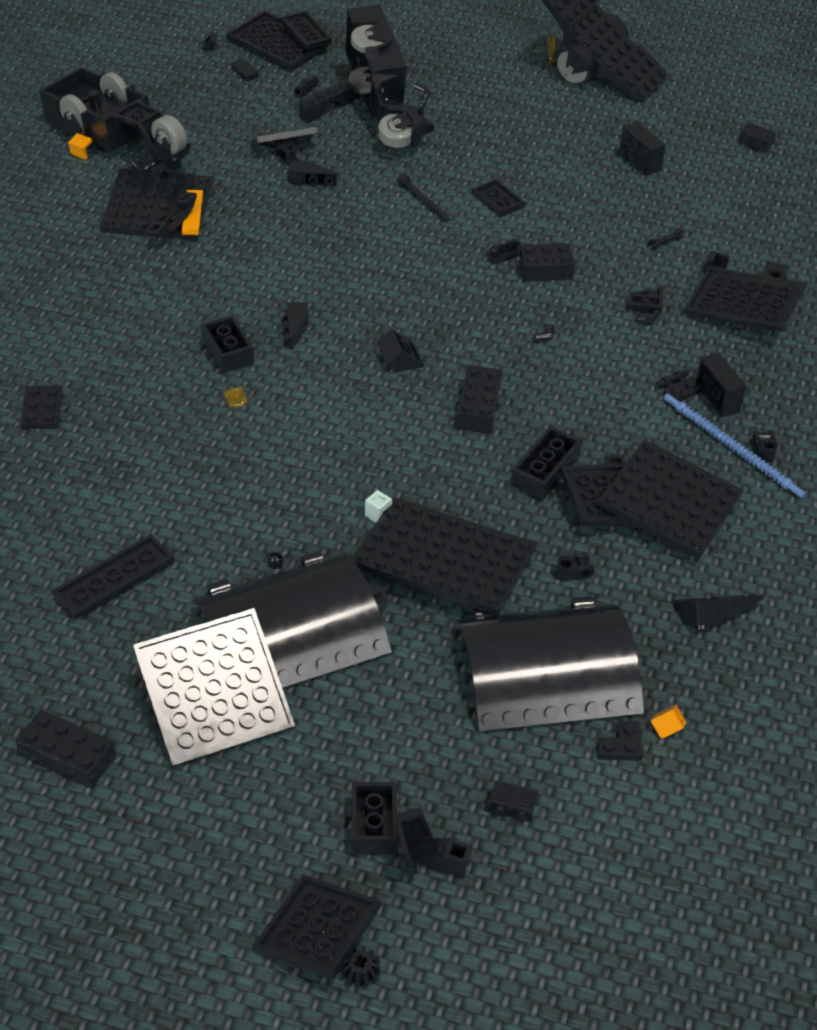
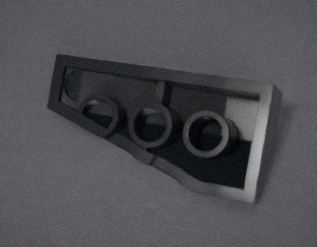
M751 594L728 596V598L675 600V605L687 625H693L695 629H707V625L717 624L764 599V595Z

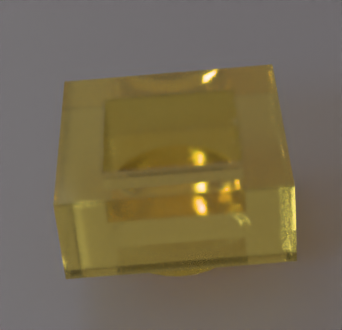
M242 387L224 391L229 408L247 404Z

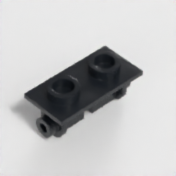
M514 238L505 242V246L503 243L491 246L486 254L494 263L520 254V249L518 248L520 241Z

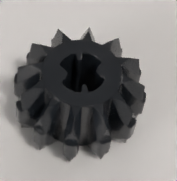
M364 946L361 948V951L354 948L341 968L342 978H347L346 982L348 985L355 982L357 989L360 984H364L367 988L369 981L375 983L377 975L380 974V959L378 956H374L373 949L366 952Z

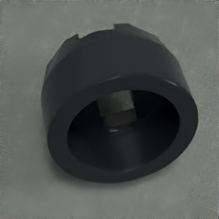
M270 553L268 556V566L270 568L279 569L283 566V556L281 553Z

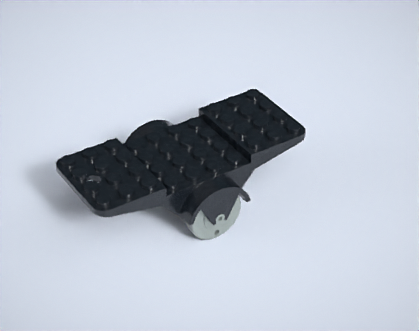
M542 0L563 30L564 46L558 50L561 54L558 57L557 65L561 75L569 82L581 83L585 79L588 82L593 77L608 78L633 99L641 102L667 78L666 70L661 67L656 59L640 43L635 46L629 39V32L625 23L618 16L604 12L597 5L600 0Z

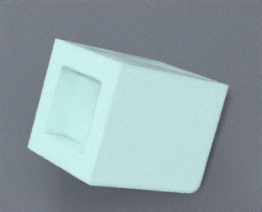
M377 490L365 500V517L376 523L382 512L392 505V499Z

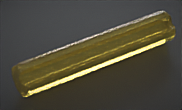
M552 35L547 37L549 63L551 64L557 62L552 57L556 52L555 36Z

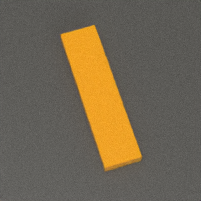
M187 190V192L196 193L197 198L191 212L183 221L182 235H199L203 190Z

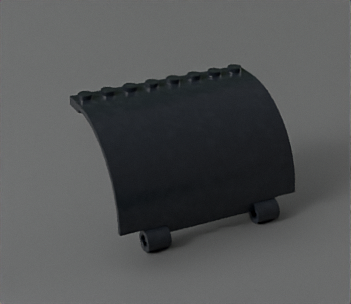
M320 551L300 557L302 565L300 567L230 587L227 579L207 585L209 595L193 599L194 604L201 609L207 622L255 609L282 688L392 652L372 591L358 566L345 554L324 560Z
M589 596L572 598L571 608L501 614L499 616L473 608V618L456 620L464 636L471 666L478 731L644 713L640 669L633 637L626 617L616 604L595 606L593 597Z

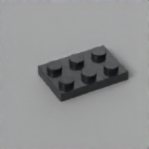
M26 386L21 429H59L63 395L62 386Z

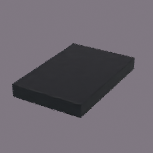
M497 179L471 190L473 196L500 218L522 209L526 205L525 201Z

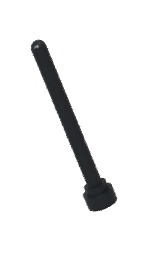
M401 174L398 177L397 183L402 188H408L444 221H449V216L411 183V178L408 175Z

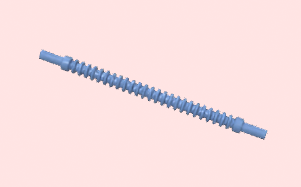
M668 393L664 396V400L673 405L676 411L680 414L683 413V416H686L691 422L694 421V424H698V427H702V430L706 429L707 433L711 436L713 435L714 438H717L726 447L729 446L730 450L733 449L734 453L737 452V455H741V458H745V461H749V464L753 463L754 467L757 466L758 470L761 469L762 473L765 472L766 476L769 475L770 479L773 478V481H777V484H781V487L785 490L789 489L801 499L806 496V492L793 484L789 477L781 475V472H777V469H773V466H769V463H765V460L761 461V457L757 458L756 454L753 455L752 451L749 452V449H745V446H741V443H737V440L733 441V437H730L724 431L722 432L721 429H718L709 420L706 421L705 417L702 418V415H699L690 406L687 407V404L679 402Z

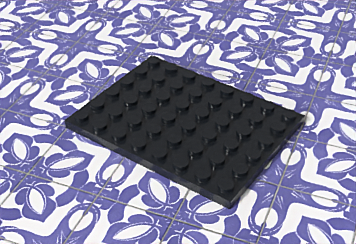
M394 497L392 505L383 512L351 559L361 571L499 616L536 550L537 543Z

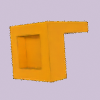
M77 133L68 142L71 154L86 160L88 158L86 148L92 143V139Z
M676 704L655 714L651 719L660 738L667 737L683 729L687 723Z

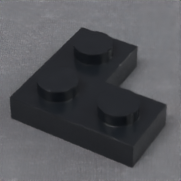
M618 720V738L598 737L599 760L642 761L643 754L639 721Z

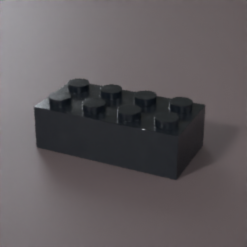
M467 365L457 411L456 429L492 434L503 370Z
M549 426L512 469L511 485L544 500L562 478L559 472L561 466H572L580 457L582 440Z
M42 709L39 710L15 740L19 756L90 789H93L116 758L113 741Z

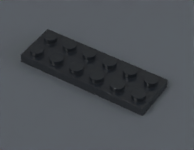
M150 534L52 590V595L76 620L175 562V559Z

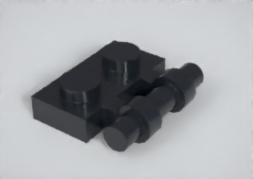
M678 370L669 377L664 376L656 382L658 388H665L663 391L664 396L668 393L679 402L701 393L703 388L693 377L684 378L688 376L687 370Z

